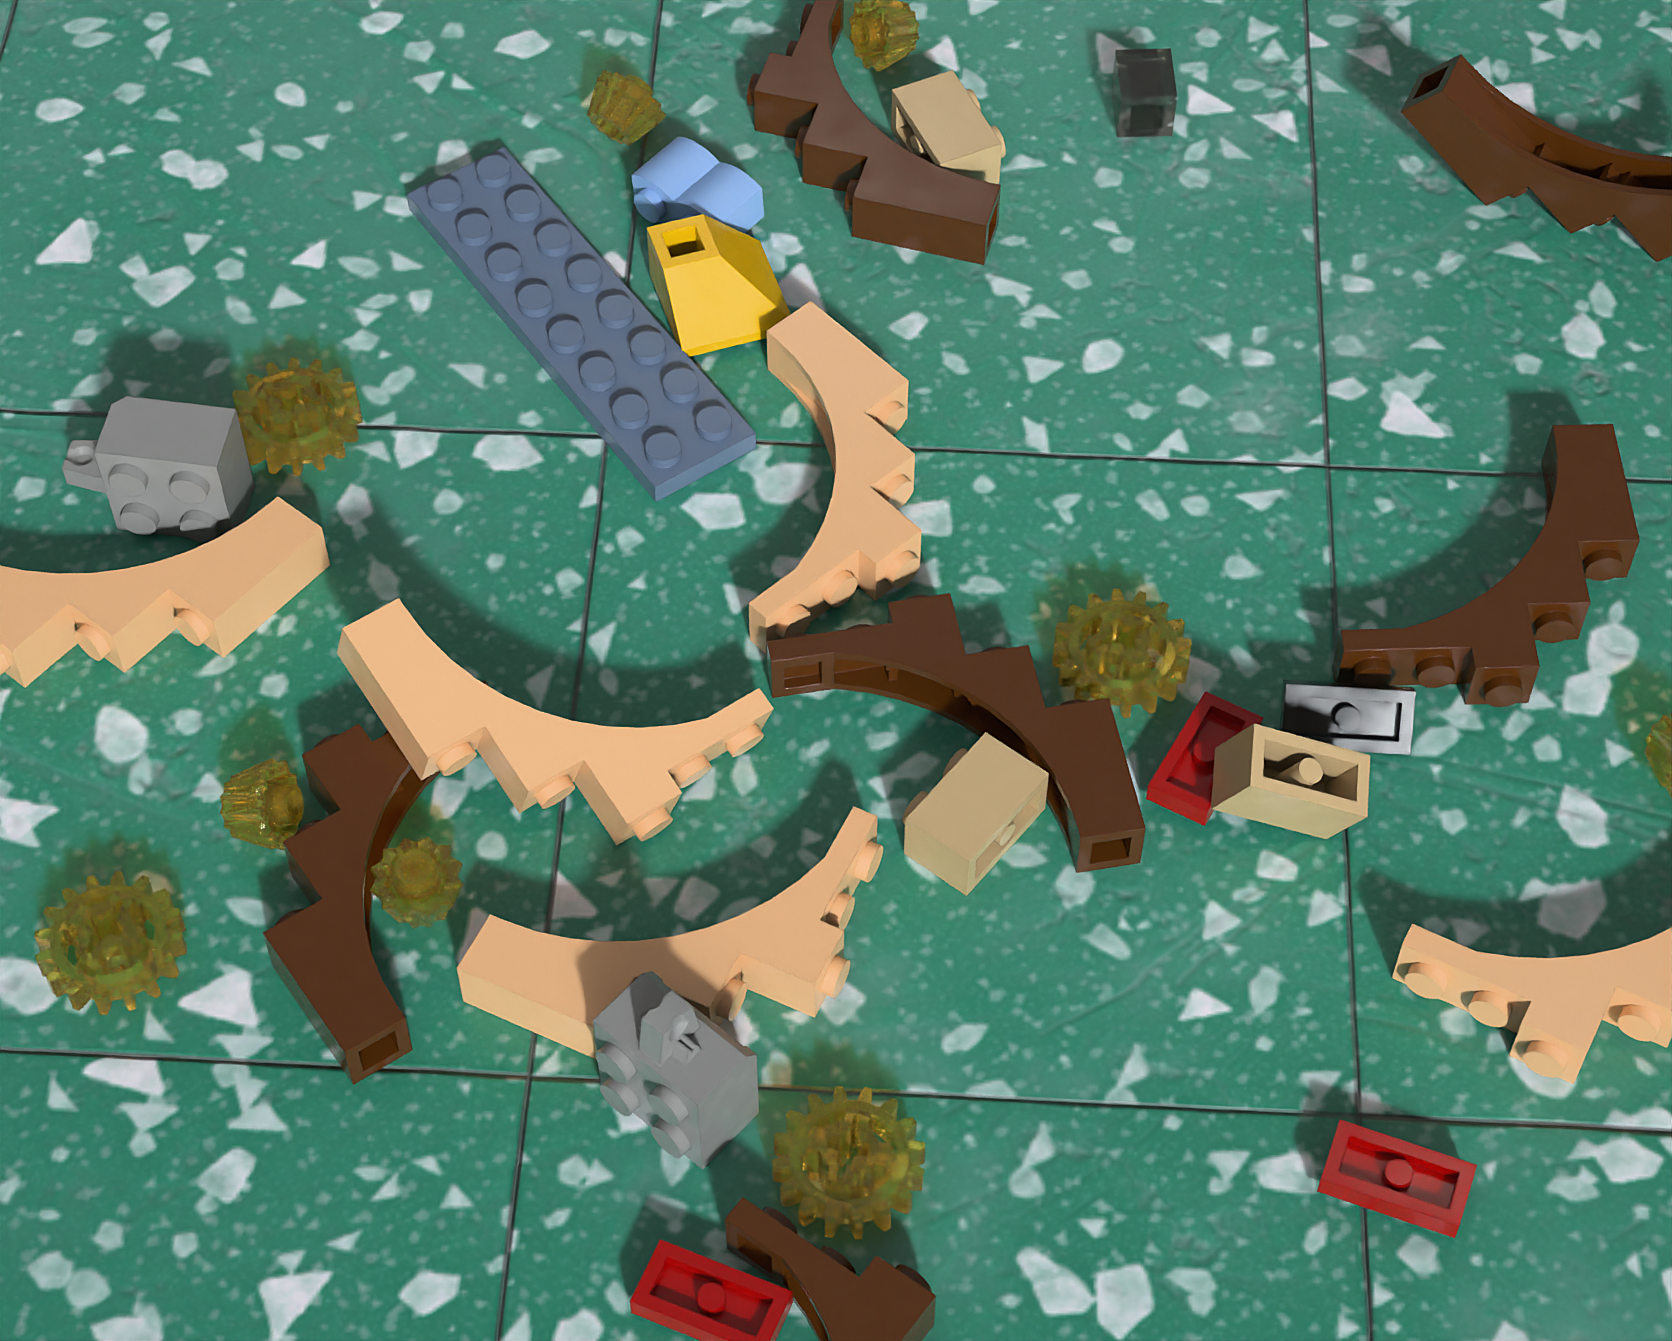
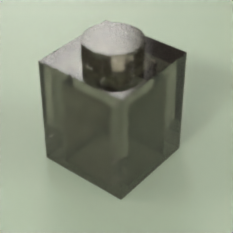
M1171 48L1115 50L1111 93L1117 137L1172 136L1177 90Z

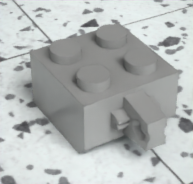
M126 396L111 404L98 440H72L62 466L67 484L107 494L117 529L128 530L139 535H150L153 533L186 537L198 542L212 541L242 524L255 487L236 409Z
M653 971L642 973L593 1020L597 1050L595 1056L599 1065L600 1091L603 1097L620 1114L630 1116L634 1113L650 1126L654 1139L673 1157L681 1158L685 1155L703 1170L759 1113L757 1054L749 1047L741 1045L664 984L663 979Z

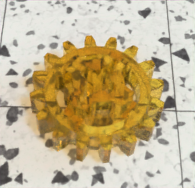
M297 357L290 358L288 369L279 370L274 363L270 362L266 364L268 375L264 378L253 374L246 376L249 391L234 390L232 397L235 407L233 409L237 411L248 461L254 466L266 459L269 473L276 474L283 465H291L294 476H301L304 464L312 463L315 468L322 471L326 469L324 457L330 454L336 458L343 459L346 456L343 442H357L359 439L357 425L363 423V417L355 384L353 382L344 383L342 370L338 367L325 374L322 361L319 359H315L308 368H300ZM258 425H262L263 430H261L258 427Z
M1120 588L1113 589L1111 601L1103 602L1095 593L1088 594L1086 611L1072 604L1068 608L1067 622L1057 623L1052 666L1059 668L1058 684L1060 687L1075 685L1074 699L1087 701L1089 698L1095 700L1109 698L1111 705L1119 706L1123 718H1130L1132 707L1140 704L1149 714L1156 712L1158 696L1172 702L1176 698L1178 683H1186L1192 642L1191 639L1183 638L1185 622L1182 618L1167 621L1169 605L1166 602L1159 603L1153 608L1146 606L1145 592L1139 591L1133 601H1126ZM1086 640V648L1080 650L1082 643ZM1163 656L1160 665L1152 671L1151 669L1156 667L1157 657Z
M115 871L110 885L100 886L99 881L94 875L88 876L86 879L87 891L79 895L74 890L66 887L61 892L67 905L63 909L56 907H46L43 914L49 928L35 930L34 938L40 950L35 955L36 961L43 977H46L52 993L56 997L67 993L73 1009L79 1011L90 999H93L100 1015H107L112 1006V1001L122 999L124 1006L129 1011L135 1010L136 994L145 991L148 995L157 998L161 995L156 980L160 976L177 978L179 975L174 957L187 954V945L182 933L186 928L179 908H174L170 893L165 888L155 893L153 892L149 877L142 875L131 887L127 886L122 871ZM146 920H149L155 927L153 940L147 938L144 926ZM69 945L76 948L74 953L78 961L75 966L68 960Z
M835 1086L833 1102L824 1104L820 1097L812 1093L808 1095V1114L806 1116L794 1110L788 1111L786 1114V1130L788 1133H775L774 1155L778 1156V1158L772 1160V1176L774 1182L783 1183L780 1186V1202L784 1207L800 1202L799 1223L802 1226H807L819 1217L825 1220V1237L833 1238L838 1231L839 1225L847 1224L850 1225L851 1233L856 1240L863 1238L864 1223L871 1220L884 1232L889 1230L891 1226V1208L907 1215L912 1210L913 1195L910 1191H922L924 1183V1169L919 1166L925 1163V1143L914 1140L916 1138L917 1122L913 1117L896 1121L898 1101L894 1098L887 1100L880 1107L872 1104V1088L864 1087L859 1094L858 1100H848L843 1086ZM874 1133L880 1136L886 1143L879 1142ZM857 1147V1156L853 1158L851 1165H847L844 1176L840 1177V1168L844 1166L846 1159L851 1158L853 1148ZM810 1180L818 1181L825 1192L815 1187Z

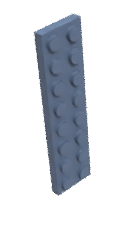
M504 147L407 193L408 206L411 213L655 502L756 449L755 431L688 355L682 351L681 347Z

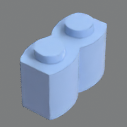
M676 137L631 175L634 204L639 213L652 223L659 222L662 224L704 214L742 233H746L764 217L763 193L760 185L739 168L719 162L703 146L685 137Z

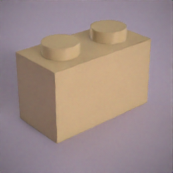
M953 70L892 89L891 131L903 148L936 166L957 174L999 184L1001 158H1004L1006 155L1003 136L995 125H989L981 113L980 104L975 93L971 89L966 90Z
M1253 724L1215 748L1211 809L1328 839L1368 817L1370 755Z
M985 732L969 751L962 748L953 755L943 772L942 780L930 793L921 791L908 805L902 819V823L905 825L904 854L967 896L1045 810L1049 773Z

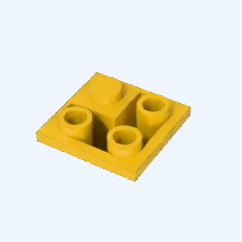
M704 214L647 227L650 277L676 343L688 357L767 338V330L791 314L759 240Z

